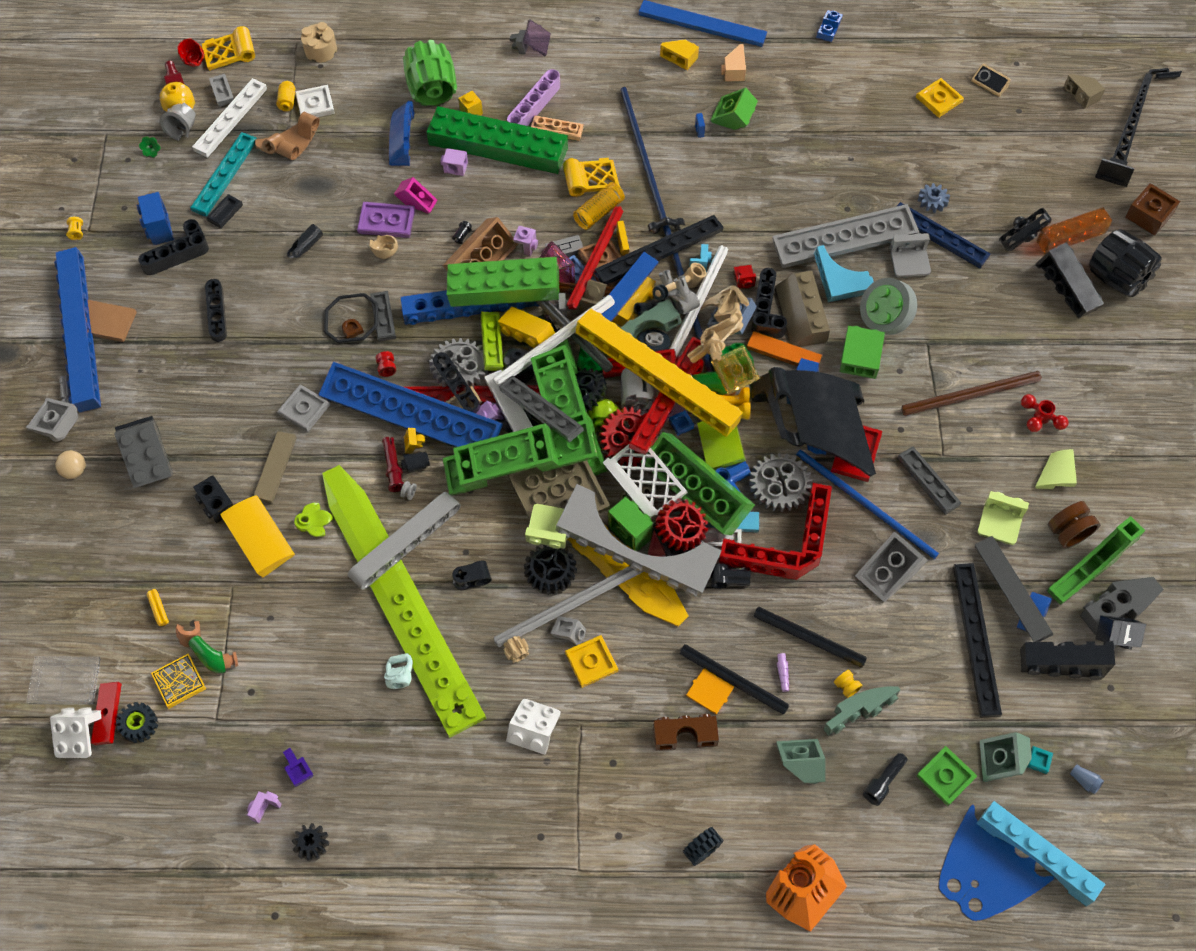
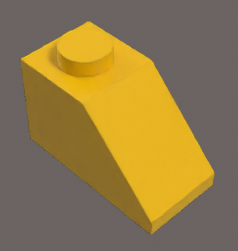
M687 40L664 42L660 45V57L685 70H688L698 59L699 46Z

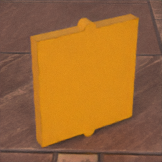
M704 668L698 678L693 680V685L686 694V697L717 715L723 704L727 703V698L734 689V686Z

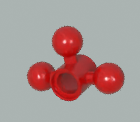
M1026 394L1022 397L1021 405L1024 408L1036 410L1034 417L1027 421L1028 430L1038 432L1042 428V424H1046L1050 420L1053 421V426L1058 430L1067 428L1069 423L1067 417L1054 414L1056 407L1053 402L1043 400L1038 404L1036 403V398L1031 394Z

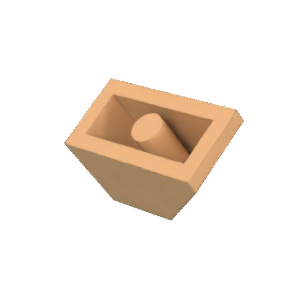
M740 44L725 57L724 64L721 65V75H724L725 82L745 81L746 65L743 44Z

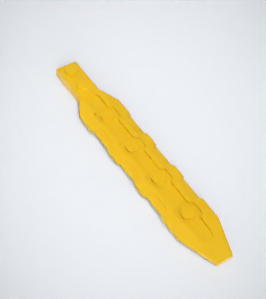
M571 537L567 538L572 547L596 565L606 578L630 566L625 562L621 564L614 561L610 555H601L588 545L587 547L581 546ZM642 572L618 585L629 595V599L647 614L677 627L689 617L674 588L668 586L666 581L652 579L648 573Z

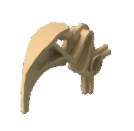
M734 285L729 286L703 303L700 311L711 305L718 307L714 317L719 323L705 329L700 337L701 345L687 354L692 363H695L706 354L711 355L712 360H721L722 351L725 348L724 341L728 336L742 329L743 317L741 316L740 303L747 307L749 302L738 287Z

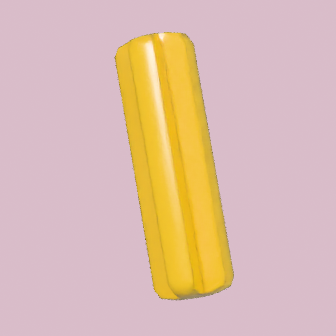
M152 589L146 595L158 626L161 627L167 625L169 621L157 590Z

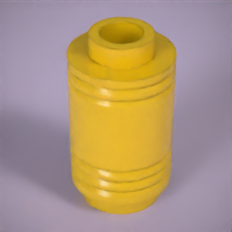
M283 81L278 88L276 105L282 111H290L294 106L296 88L290 81Z

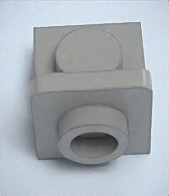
M558 616L551 635L555 638L570 640L577 646L585 637L586 628L577 619Z

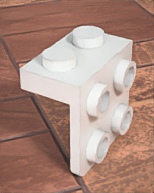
M523 699L509 723L506 742L545 755L548 750L551 733L561 712L532 700Z
M90 707L74 711V708H65L61 710V713L50 717L54 755L57 758H88L91 756L88 724L101 719V710H91Z

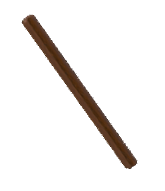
M1034 371L902 405L901 411L904 416L1039 382L1042 376L1039 371Z

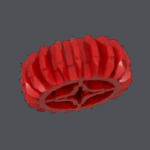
M679 498L676 502L671 500L668 504H664L662 506L663 510L658 511L659 516L655 521L659 524L655 526V529L661 530L657 535L658 537H664L662 543L667 541L669 543L668 548L674 545L675 551L682 548L683 552H685L688 548L692 550L695 548V545L699 546L701 540L706 538L705 533L708 532V528L705 526L708 524V521L703 520L706 514H700L701 507L696 509L694 507L695 502H692L690 505L688 499H685L682 503ZM681 512L678 517L669 518V514ZM685 533H695L691 538H683Z

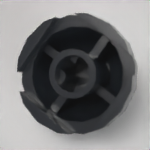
M522 346L508 349L503 354V370L530 352V350ZM532 364L514 377L522 383L533 379L535 373Z

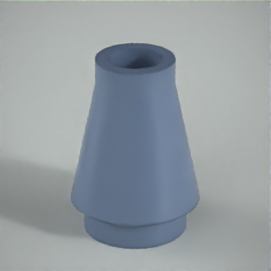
M1078 764L1070 773L1088 793L1096 794L1104 783L1100 775L1082 768Z

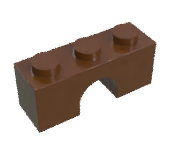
M702 714L699 717L690 718V716L684 715L678 717V719L661 717L654 720L653 730L656 751L675 750L677 748V737L681 733L692 734L696 739L697 748L718 746L719 736L716 716Z

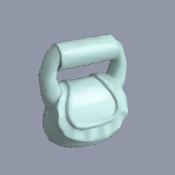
M408 653L392 656L388 659L384 676L388 688L399 689L410 685L413 660ZM407 662L406 666L391 668L393 664Z

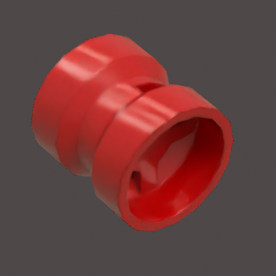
M389 351L378 353L375 358L376 363L379 365V375L383 377L394 375L397 370L396 365L393 363V353Z

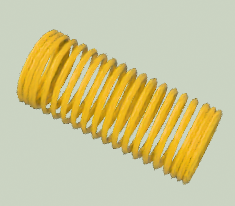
M610 182L573 212L574 220L582 229L588 230L614 207L624 201L625 195L618 184Z

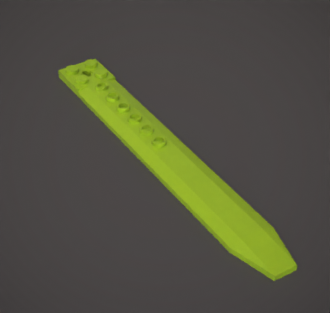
M338 465L322 473L331 513L354 557L359 562L389 536L365 491ZM400 560L373 582L370 587L405 654L408 653L413 660L412 668L448 737L451 738L485 720L486 716L402 560ZM458 705L464 707L461 709V714H458L457 712L453 713L455 706Z

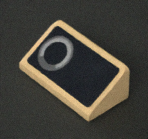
M982 64L971 81L1000 97L1008 88L1011 79L986 64Z

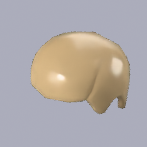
M378 235L375 241L370 240L369 243L373 254L381 259L392 257L398 250L397 240L390 235Z
M69 450L64 451L58 456L55 466L60 476L66 479H75L83 473L86 463L84 457L79 452Z

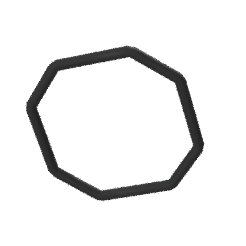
M366 293L338 296L325 309L324 332L336 343L363 341L378 326V303ZM365 297L375 305L374 326L363 337L338 340L328 332V311L340 299Z

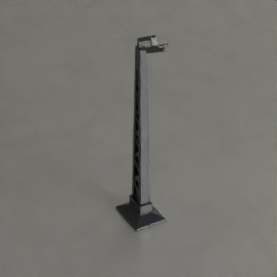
M1168 68L1150 69L1146 73L1115 153L1110 160H1101L1095 178L1124 187L1128 186L1134 168L1127 166V157L1153 76L1151 74H1156L1155 79L1180 77L1182 71L1170 72Z

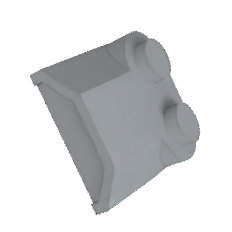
M46 398L26 428L35 433L48 436L52 441H61L66 437L78 419L77 408L74 404Z

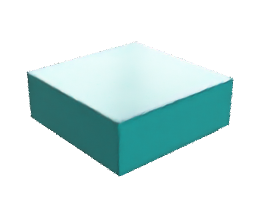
M1032 746V759L1027 767L1047 774L1050 769L1053 753Z

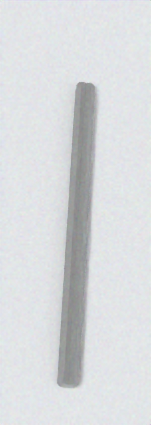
M628 566L494 636V642L498 647H501L508 639L514 636H522L644 571L638 572Z

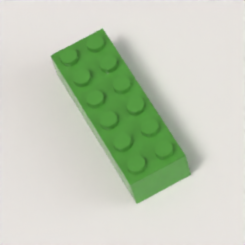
M557 257L448 264L447 297L450 306L559 300V267Z
M662 432L651 449L688 492L682 499H688L690 505L692 502H695L694 507L696 509L701 507L700 514L705 513L706 516L704 518L722 534L732 536L755 504L673 434ZM646 458L645 467L655 468L656 460L654 458ZM666 472L657 473V477L661 481H667ZM669 486L676 494L681 491L678 486Z

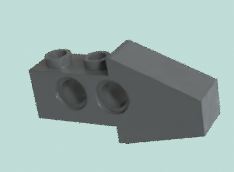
M1154 577L1112 582L1107 588V592L1099 597L1100 600L1097 602L1092 600L1083 607L1085 610L1081 613L1080 617L1096 635L1100 615L1122 618L1127 616L1136 620L1164 589ZM1101 608L1106 609L1108 613H1105Z

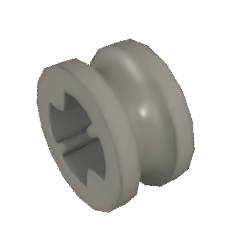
M406 481L401 489V497L404 498L406 496L407 499L411 500L415 495L417 485Z

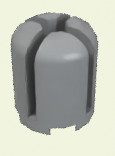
M625 368L621 374V409L626 407L628 411L629 408L633 407L634 412L641 409L640 415L648 413L658 396V390Z

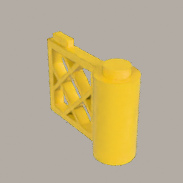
M244 26L235 28L232 34L217 39L211 38L202 43L209 71L240 60L250 62L255 59L250 32ZM231 40V43L228 47L223 45L225 42ZM215 46L212 52L207 50V48ZM220 49L225 50L222 55L217 54ZM229 52L235 54V56L233 57H226L229 54ZM214 57L218 58L217 62L210 63Z
M569 158L563 163L568 191L573 197L581 196L585 192L601 191L607 185L604 182L607 178L619 185L614 162L609 160V158H599L598 161L585 162ZM610 166V171L606 172L601 167ZM590 167L594 169V171L592 173H589L585 170V168ZM597 172L604 175L601 180L594 176ZM591 179L598 184L596 186H589L588 182Z

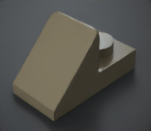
M588 280L584 298L580 300V315L603 299L607 284Z

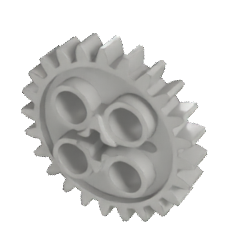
M453 338L452 343L445 341V346L439 344V349H434V354H431V360H429L430 373H432V378L437 380V384L442 382L443 387H446L447 384L433 363L434 356L439 352H444L450 357L467 384L473 386V388L474 383L480 385V379L485 380L484 376L488 374V370H484L482 345L476 347L475 341L470 344L469 339L463 342L462 338H460L459 342H456ZM440 359L439 362L443 365L444 369H446L447 366L444 360ZM450 372L447 374V379L453 380L457 374Z
M771 453L770 459L764 456L763 462L758 460L757 466H753V472L750 473L751 479L749 481V485L752 486L750 491L755 492L754 499L760 498L759 504L766 503V509L771 505L773 506V511L777 507L780 508L781 512H783L784 507L791 511L792 505L797 509L799 503L804 504L805 498L808 499V492L811 491L812 487L810 486L812 479H809L811 472H806L807 466L801 467L802 460L795 462L796 456L789 459L788 454L782 457L781 453H778V456L775 457ZM783 470H788L791 473H785ZM765 475H771L772 478H767ZM789 487H795L796 490H791ZM771 491H776L778 494L774 495Z

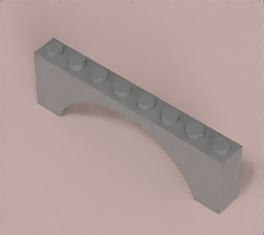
M576 484L556 525L558 533L566 534V538L571 537L575 539L579 545L584 547L588 545L601 555H610L614 561L621 564L625 562L631 565L630 567L635 571L648 573L652 579L666 581L667 585L674 589L679 587L685 590V593L691 597H701L722 551L704 542L691 551L675 556L658 557L634 551L612 536L603 524L596 507L595 492Z

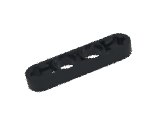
M210 279L205 284L208 329L211 339L215 342H221L227 337L223 287L219 280ZM213 286H216V287H215V292H216V293L213 294V291H212ZM213 300H220L218 305H211ZM214 315H221L219 320H212ZM216 327H219V329H220V332H219L218 335H216V334H217V329H216Z
M444 352L437 353L433 358L437 371L462 408L477 413L480 409L477 397L450 357ZM440 359L444 360L447 366L446 369H444L443 365L439 362ZM455 372L457 376L453 380H448L447 374ZM460 386L466 387V392L462 395L456 393L457 388ZM466 398H469L474 403L473 408L468 405Z

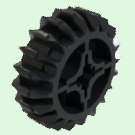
M543 545V548L536 546V552L531 550V557L526 556L524 576L528 577L527 583L532 584L533 589L539 587L540 593L546 590V593L549 595L550 591L554 590V593L557 595L559 588L565 591V585L570 587V580H575L574 574L577 573V568L575 567L577 564L576 560L573 559L574 555L569 553L568 548L562 550V548L555 549L547 547V545ZM558 559L564 562L567 567L566 569H563L558 564ZM535 568H538L543 573V578L535 573Z

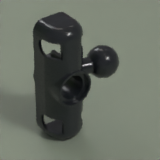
M1044 208L1038 209L1027 218L1018 216L1013 221L1014 227L1003 234L999 241L1007 251H1012L1022 243L1033 240L1039 231L1051 223L1052 219Z

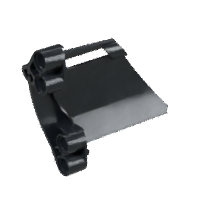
M780 367L769 369L768 373L749 383L752 402L767 401L770 404L782 439L797 447H802L806 444L828 452L850 463L870 477L876 474L857 407L865 402L860 384L826 373L805 370L785 371ZM786 396L791 403L797 433L788 431L783 423L778 400Z

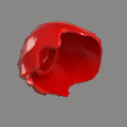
M191 38L184 39L177 46L178 55L184 64L196 67L202 63L205 56L204 50L195 40Z

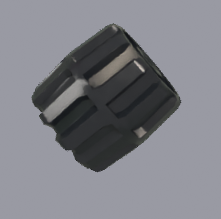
M1119 229L1111 232L1098 245L1090 259L1089 267L1090 271L1106 285L1126 297H1134L1147 287L1149 280L1154 279L1156 276L1155 271L1161 266L1162 257L1141 239L1125 230Z

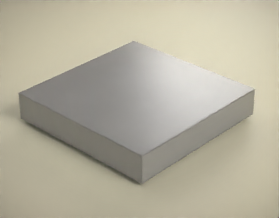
M300 384L277 413L309 432L331 404L330 401Z

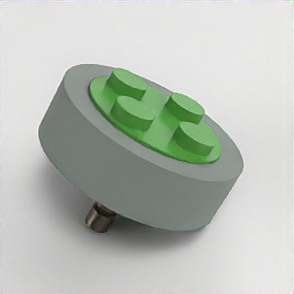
M882 278L873 282L864 292L860 303V313L864 323L870 329L885 332L886 335H894L905 330L912 323L917 312V298L913 289L906 283L894 278Z

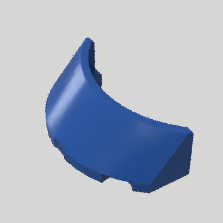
M407 101L392 113L389 133V165L410 166V126L415 113L413 101Z

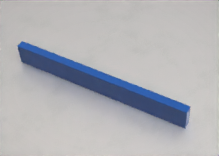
M643 0L638 14L639 16L763 47L767 36V31L647 0Z

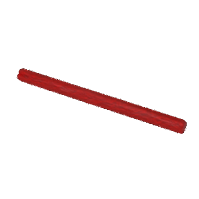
M614 207L566 304L568 309L575 310L586 290L587 282L589 279L591 280L594 270L616 229L617 221L620 220L624 212L622 207Z

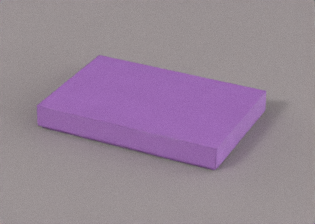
M363 202L357 232L358 234L410 238L415 206Z

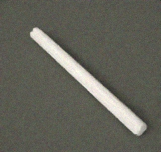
M723 245L719 246L706 276L696 293L700 306L686 314L670 349H675L676 357L728 253V248Z
M608 295L591 308L596 312L603 313L613 306L615 302ZM587 311L493 378L497 386L502 385L512 375H517L531 365L532 357L550 351L574 334L577 321Z

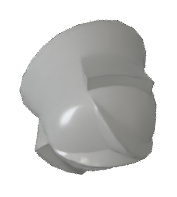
M184 102L183 104H176L171 109L168 108L167 112L160 117L162 130L171 138L179 141L184 133L177 128L179 127L186 130V137L188 138L196 113Z

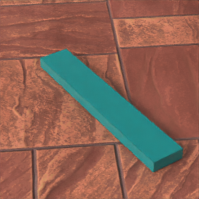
M243 132L240 133L190 207L192 212L206 217L209 215L254 147L256 137Z

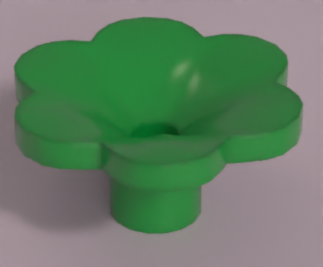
M145 136L142 138V142L139 143V148L146 157H156L161 149L157 139L154 137L149 138Z

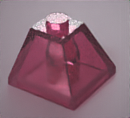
M553 241L549 242L539 258L557 257L559 282L575 283L574 263Z

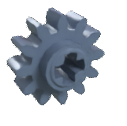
M932 183L931 187L925 185L924 189H920L918 201L921 202L920 207L926 206V211L933 209V213L937 209L942 212L943 208L947 207L950 195L946 194L947 189L942 190L941 184L938 187H935L934 183Z

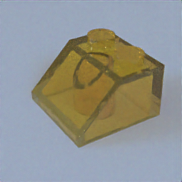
M744 345L721 356L722 359L719 361L717 359L711 361L728 395L761 379Z

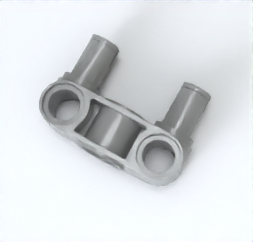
M664 270L663 273H659L663 285L666 286L673 282L670 270ZM679 276L678 279L675 278L676 289L668 292V296L663 300L669 299L678 313L684 315L698 308L700 302L696 294L689 290L685 276Z

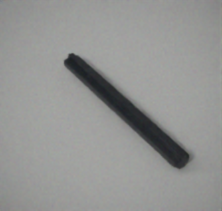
M756 608L754 612L755 618L859 667L865 665L866 656L764 608Z
M684 644L681 648L680 655L779 713L785 714L787 712L789 704L689 645Z

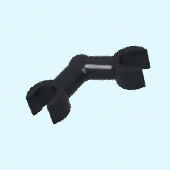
M665 217L658 222L649 223L648 229L649 231L652 230L653 234H657L660 228L666 225L674 226L675 230H681L680 225L685 226V221L683 218L672 219Z

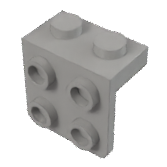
M928 233L893 236L890 254L896 277L930 275L931 268L926 251L930 240Z

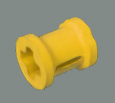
M69 217L67 219L68 231L66 236L71 240L82 239L81 226H83V220L79 217Z

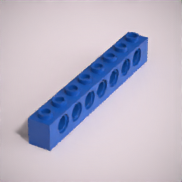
M447 290L401 297L405 325L434 322L436 320L453 319L462 316L469 317L481 314V311L505 312L511 306L517 309L532 306L540 307L535 301L451 307L447 297Z

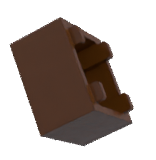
M1150 183L1131 204L1125 218L1151 234L1156 235L1173 216L1181 201Z

